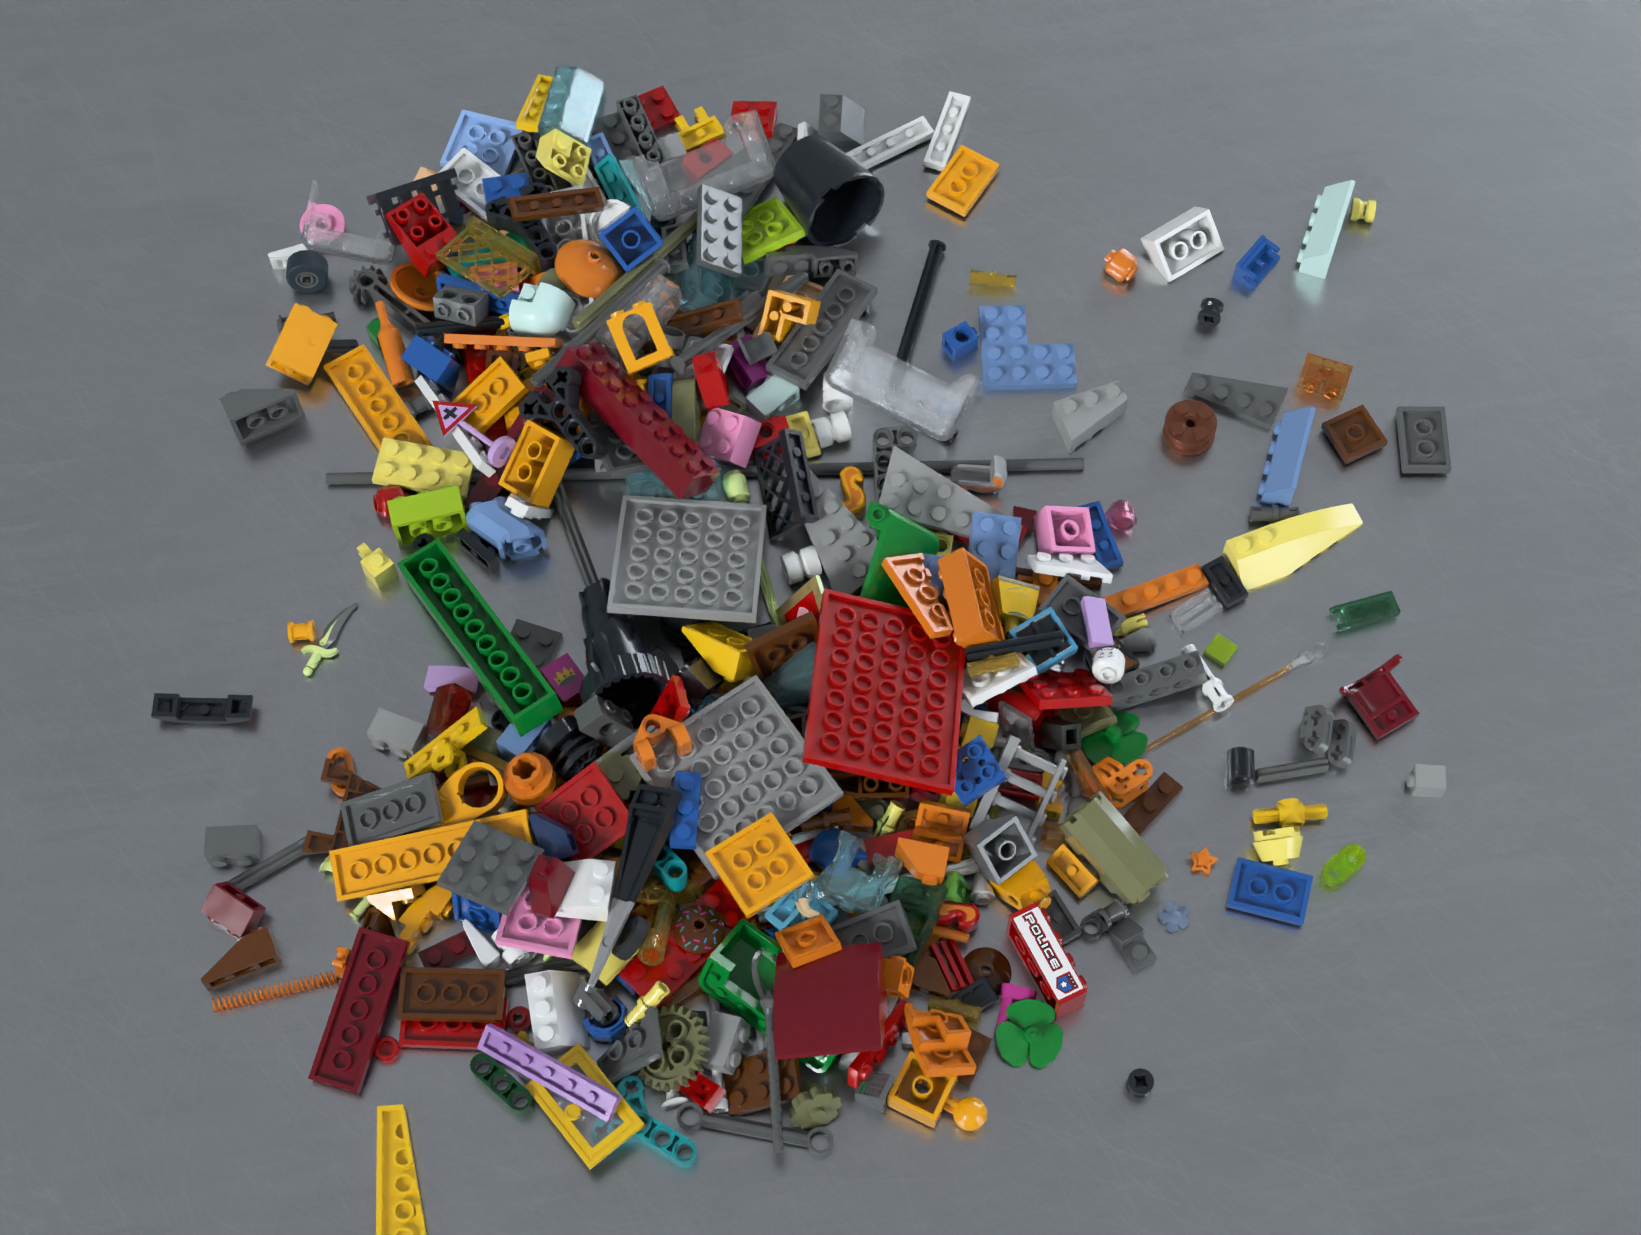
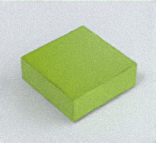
M1218 633L1204 650L1203 654L1224 668L1237 651L1238 646Z

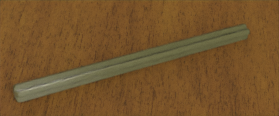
M697 211L663 240L664 244L621 276L572 320L574 327L583 330L656 263L658 257H666L697 229Z

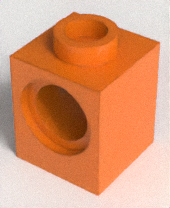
M893 955L891 959L885 958L883 979L887 996L907 999L909 997L915 968L907 963V959L904 957Z

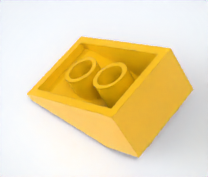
M714 621L682 627L684 635L712 670L722 675L724 680L738 682V680L745 679L747 676L753 677L757 675L744 647V644L753 640L752 638Z

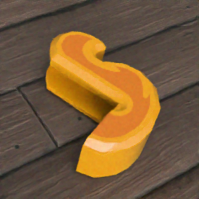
M847 466L840 472V484L845 502L841 501V503L860 520L866 510V494L863 490L864 477L859 468Z

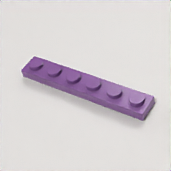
M492 1023L486 1025L477 1049L604 1121L609 1122L613 1119L622 1096Z

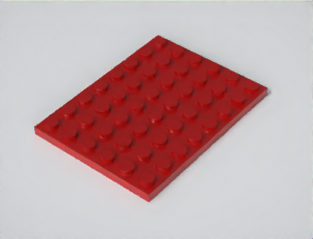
M824 589L821 600L802 762L952 796L955 790L965 666V648L956 644L953 638L954 630L949 636L930 639L909 608Z

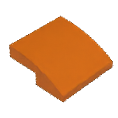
M920 799L912 840L949 847L947 861L960 863L964 846L962 837L966 835L971 809Z

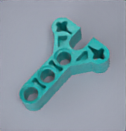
M634 1075L625 1077L616 1089L638 1117L647 1123V1127L643 1131L636 1132L624 1143L640 1142L679 1167H692L698 1159L695 1143L650 1116L644 1102L645 1090L641 1079ZM636 1086L637 1093L631 1092L629 1095L627 1089H633ZM598 1117L591 1128V1138L594 1145L601 1141L599 1133L604 1134L607 1131L609 1135L624 1123L623 1120L618 1121L613 1118L611 1121L606 1122ZM665 1134L670 1137L669 1142L665 1145L656 1143V1139L660 1135ZM683 1148H689L693 1151L692 1155L687 1159H682L678 1156L679 1151Z

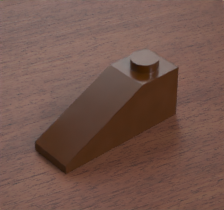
M258 927L243 936L201 978L205 988L208 991L282 962L273 934L269 928Z

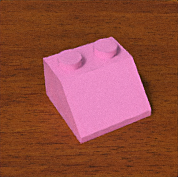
M1044 506L1033 517L1039 552H1045L1050 555L1068 553L1072 556H1081L1083 553L1094 554L1096 552L1089 507Z

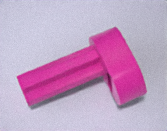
M1002 983L999 994L1002 1002L994 1036H996V1028L999 1023L1003 1021L1011 1022L1006 1015L1007 1007L1011 1003L1022 999L1036 1000L1037 992L1035 990L1014 984Z

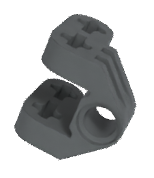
M1323 705L1305 707L1302 716L1300 741L1305 743V747L1315 754H1323L1328 749V760L1339 768L1349 766L1354 757L1357 735L1356 726L1345 719L1334 720L1333 712Z

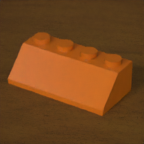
M963 547L937 559L940 568L938 575L944 585L943 596L949 606L948 617L953 623V638L956 644L966 648L967 646L1005 640L987 565Z

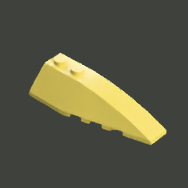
M1352 503L1329 507L1294 516L1226 540L1222 554L1245 589L1249 592L1288 577L1294 570L1310 562L1317 554L1326 551L1330 545L1340 541L1362 526L1363 522Z

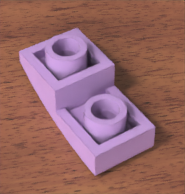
M428 666L424 688L428 692L450 690L454 695L475 694L479 680L472 670L467 667Z

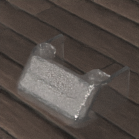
M313 180L301 236L304 247L314 252L378 265L390 263L397 246L392 245L389 238H384L385 226L377 231L375 239L331 230L329 216L315 211L320 190L318 181Z

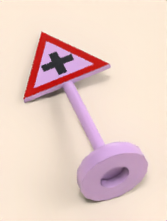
M433 401L444 437L459 424L490 446L487 456L492 466L500 468L508 463L516 445L513 438L502 436L493 442L464 421L477 408V405Z

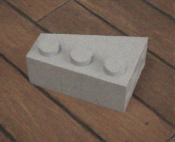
M1119 380L1053 402L1051 416L1069 454L1075 451V448L1081 443L1091 439L1092 435L1100 429L1106 428L1125 414L1128 398Z

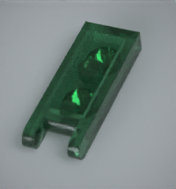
M1392 590L1336 605L1329 609L1332 615L1341 613L1344 622L1336 626L1339 632L1399 616L1401 612Z

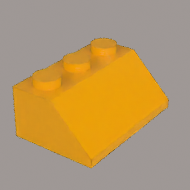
M527 420L498 484L531 504L549 508L575 448L565 435L532 420Z

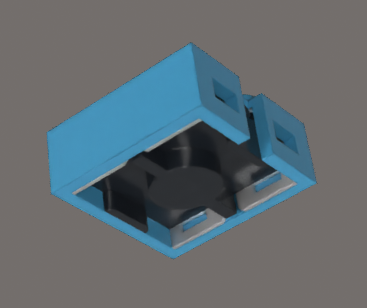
M1052 607L1013 628L1007 636L1008 639L1062 631L1064 637L1063 645L1023 652L1025 657L1036 666L1037 675L1033 677L1038 676L1075 654L1078 646Z

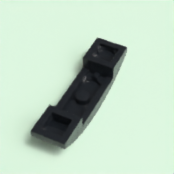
M154 693L151 717L187 724L239 723L251 720L254 697L253 695H228V698H185L179 694Z

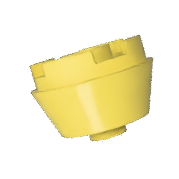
M1299 826L1253 832V845L1262 862L1273 861L1274 866L1289 864L1288 859L1300 856L1303 836L1300 835Z

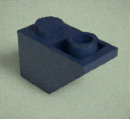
M542 813L529 815L531 834L536 837L538 847L544 849L545 856L561 860L580 853L571 828Z

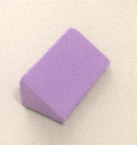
M1084 596L1080 604L1089 648L1113 646L1114 642L1105 599Z

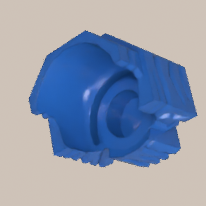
M618 996L612 999L620 1013L616 1021H613L608 1026H602L593 1015L592 1019L588 1020L587 1017L583 1020L585 1030L594 1041L613 1042L626 1033L627 1024L624 1021V1017L628 1015V1009Z

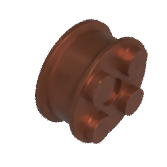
M1183 400L1175 403L1170 407L1165 416L1163 437L1166 444L1176 453L1186 456L1199 455L1207 451L1215 438L1217 428L1216 415L1208 405L1201 401Z

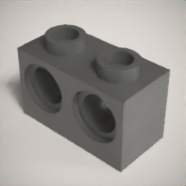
M446 284L433 296L434 315L436 318L476 327L490 314L488 293Z

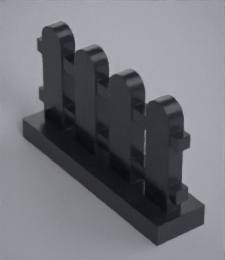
M455 168L367 196L369 205L377 204L378 210H375L376 216L381 215L386 229V232L383 233L384 238H389L392 245H401L386 217V213L413 198L411 192L415 190L417 194L423 192L439 212L435 197L440 195L446 211L441 215L444 218H448L451 225L457 226L462 224L464 220L462 213L466 211L464 206L460 207L454 190L458 189L457 185H452L451 182L452 178L458 177ZM436 184L438 190L433 191L431 185ZM397 197L398 203L393 204L391 198Z

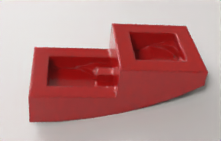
M696 1070L697 1080L689 1078V1086L680 1085L679 1092L711 1113L726 1091Z

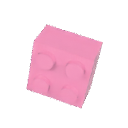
M720 408L708 410L700 432L699 449L708 457L746 468L762 423L747 416Z

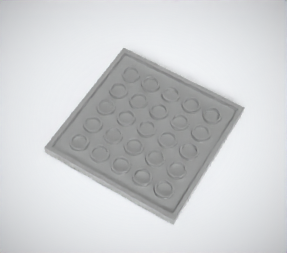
M623 495L607 613L756 623L767 505Z
M757 675L682 722L691 739L692 752L680 757L670 736H667L666 740L651 746L656 757L657 768L646 773L642 769L636 754L633 753L629 756L630 761L647 785L674 789L676 771L701 772L696 850L694 851L715 880L720 877L706 857V851L770 812L773 813L784 831L788 833L843 796V791L825 767L802 762L803 737Z

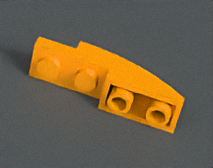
M436 884L422 894L399 918L398 921L403 931L398 938L410 942L406 955H410L415 950L418 944L417 940L422 933L425 934L429 931L433 924V918L442 923L446 917L449 918L454 913L451 891L441 888Z

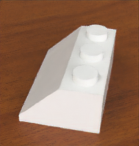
M1201 207L1191 208L1140 238L1148 259L1168 282L1224 250L1210 210Z
M547 970L525 974L535 1048L549 1056L564 1054L578 1043L585 1050L590 1049L588 1032L583 1026V1020L586 1019L585 1010L578 1007L572 1001V996L580 984L579 973Z

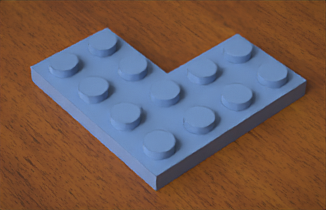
M1025 305L979 306L983 391L1077 387L1074 343L1028 344Z
M975 511L972 512L968 552L987 565L991 581L998 575L1015 580L1021 518ZM923 554L925 558L923 562L924 567L929 568L932 575L930 578L933 587H937L939 592L937 599L940 604H948L943 596V590H945L943 582L938 575L940 568L937 559L944 556Z

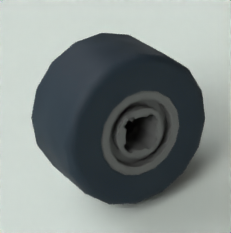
M300 250L293 253L287 261V283L292 289L302 293H315L322 290L328 281L329 266L326 258L322 254L311 250Z

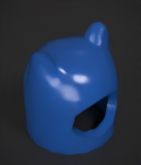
M830 827V830L821 831L814 839L809 850V858L814 864L829 875L843 881L846 879L847 874L854 870L860 860H867L868 858L864 850L835 827Z

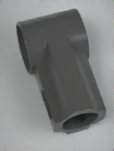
M585 975L572 996V1001L578 1007L588 1010L602 1026H608L618 1018L620 1014L618 1007L603 992L604 984L597 980L592 988L588 985L590 975Z

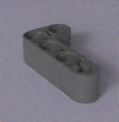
M883 427L877 429L873 434L872 450L876 503H879L882 493L880 485L884 483L888 468L880 467L878 463L882 460L890 462L894 446L907 454L912 453L916 449L918 434L912 427ZM909 436L913 439V442L905 444L901 441V438ZM883 437L888 439L889 443L887 445H880L877 440Z

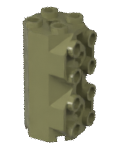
M1101 791L1096 792L1090 797L1092 800L1089 803L1086 801L1081 803L1063 820L1064 822L1059 827L1065 834L1066 842L1078 855L1085 856L1097 870L1098 879L1111 894H1117L1125 904L1130 903L1133 905L1137 901L1141 903L1151 894L1150 888L1154 885L1159 886L1168 879L1169 875L1166 873L1168 868Z

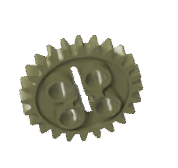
M671 1005V1008L662 1006L661 1012H658L663 1057L637 1070L640 1071L637 1077L643 1079L645 1085L658 1091L670 1092L671 1089L679 1091L680 1085L689 1086V1078L697 1080L696 1070L699 1072L704 1071L700 1064L701 1062H708V1059L703 1055L711 1051L710 1048L705 1046V1043L709 1042L711 1038L704 1035L709 1029L702 1025L704 1020L697 1017L696 1012L683 1006Z

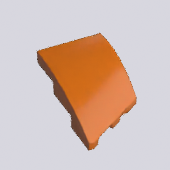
M905 1003L904 1011L910 1039L925 1078L975 1074L977 1066L967 1050L971 1030L963 1016L944 1013L932 1008L929 1012L914 1009L911 1003Z

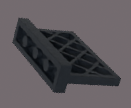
M784 428L778 432L779 436L753 451L763 505H767L766 522L771 540H776L805 523L813 524L819 520L802 431ZM780 445H781L782 455H779V454H778V450H779ZM768 452L769 457L765 465L763 460V454ZM775 458L779 460L776 471L772 469ZM784 467H785V471H786V477H783V476H782V472H783V470H784ZM772 474L774 477L769 487L767 480L769 475ZM781 480L784 483L780 493H778L776 489ZM788 490L790 492V500L786 498ZM776 496L778 499L773 509L772 500L773 497ZM785 502L786 504H788V506L786 508L785 514L782 515L780 511L782 509L783 503ZM792 512L794 514L795 521L790 520ZM778 518L782 520L779 530L776 529Z

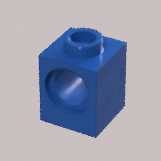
M964 321L942 334V347L952 360L956 362L978 349L979 334L974 327H970Z

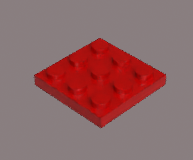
M1078 668L1074 669V672H1057L1052 670L1050 673L1039 674L1018 684L1039 710L1112 705V695L1087 669Z
M597 762L591 763L534 806L537 813H542L572 829L580 853L570 856L571 861L594 859L625 836L629 807Z

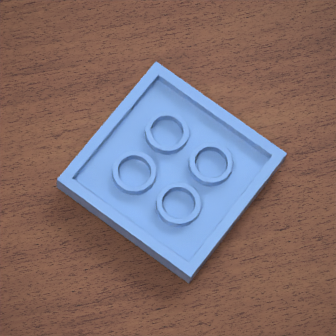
M462 109L441 158L440 166L443 168L464 147L500 176L508 175L517 153L511 136L525 131L516 129V122Z

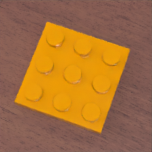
M772 812L705 852L706 857L747 919L814 878L813 872Z

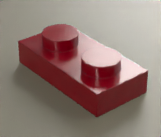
M464 930L418 952V955L424 967L451 968L476 956V953Z

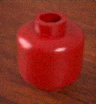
M399 485L379 488L376 495H373L376 513H380L384 518H389L387 501L399 496L407 497L409 496L408 492H404Z

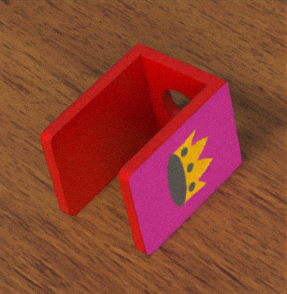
M568 653L540 669L541 675L554 690L562 706L578 708L583 705L580 697V687L585 676Z

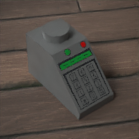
M872 1071L867 1081H863L857 1089L852 1088L855 1091L854 1100L883 1113L887 1106V1097L895 1083V1076Z

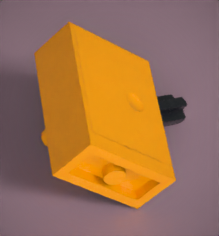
M295 303L265 365L308 386L324 354L347 353L358 347L359 344L356 339L331 340L338 324L333 322L328 316L313 312L308 306Z

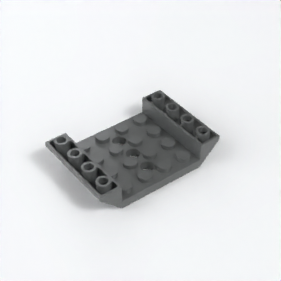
M637 94L616 101L617 112L561 130V132L580 143H583L582 140L603 132L613 155L616 157L633 191L650 185L668 166V161ZM525 131L511 136L524 170L528 173L530 184L541 182L547 186L548 193L572 187L570 182L544 168L536 158L540 138L536 139L533 132ZM588 165L593 177H598L593 165ZM601 182L597 183L606 199H608Z

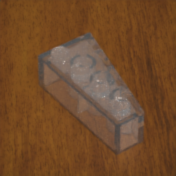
M659 274L638 295L634 296L623 310L624 312L632 310V305L642 300H645L646 303L651 302L654 305L653 309L660 325H666L682 305L684 299L680 287ZM636 314L623 321V330L635 359L638 360L643 354L640 350L648 340L651 342L653 340L645 320ZM606 324L595 335L597 343L602 345L610 357L619 362L621 368L628 373L608 324Z

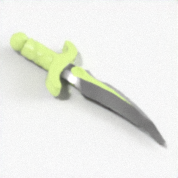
M358 603L347 607L335 616L325 628L323 636L318 639L317 645H307L301 649L303 654L313 653L303 669L304 675L310 676L321 658L333 657L339 652L337 648H327L336 640L342 625L350 613L357 607Z

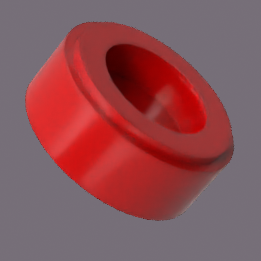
M391 1036L379 1038L374 1049L375 1057L384 1064L395 1062L401 1054V1047L398 1045V1041Z

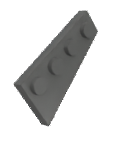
M1192 372L1184 389L1183 396L1201 401L1206 405L1270 430L1288 388Z

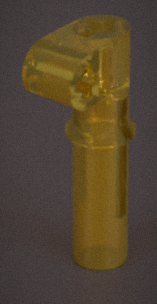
M674 873L671 875V877L681 876V874ZM688 878V884L685 889L677 892L668 889L666 898L661 902L647 904L646 909L648 913L646 914V920L650 926L645 940L639 947L638 958L641 962L649 966H656L663 961L671 925L677 917L676 905L695 902L707 891L705 884L698 888Z

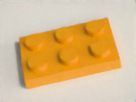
M961 144L928 189L926 197L965 217L999 171L1000 164Z
M500 356L452 402L477 405V408L464 421L483 434L518 402L529 389L506 360Z

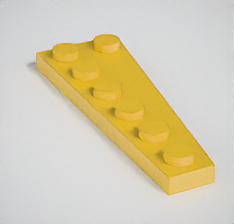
M404 1104L377 1106L376 1235H427Z

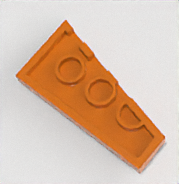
M923 553L885 558L881 564L930 639L949 636L954 629L944 605L940 604L937 599L939 592L937 587H933L930 578L932 575L929 568L924 567L923 562L925 558Z

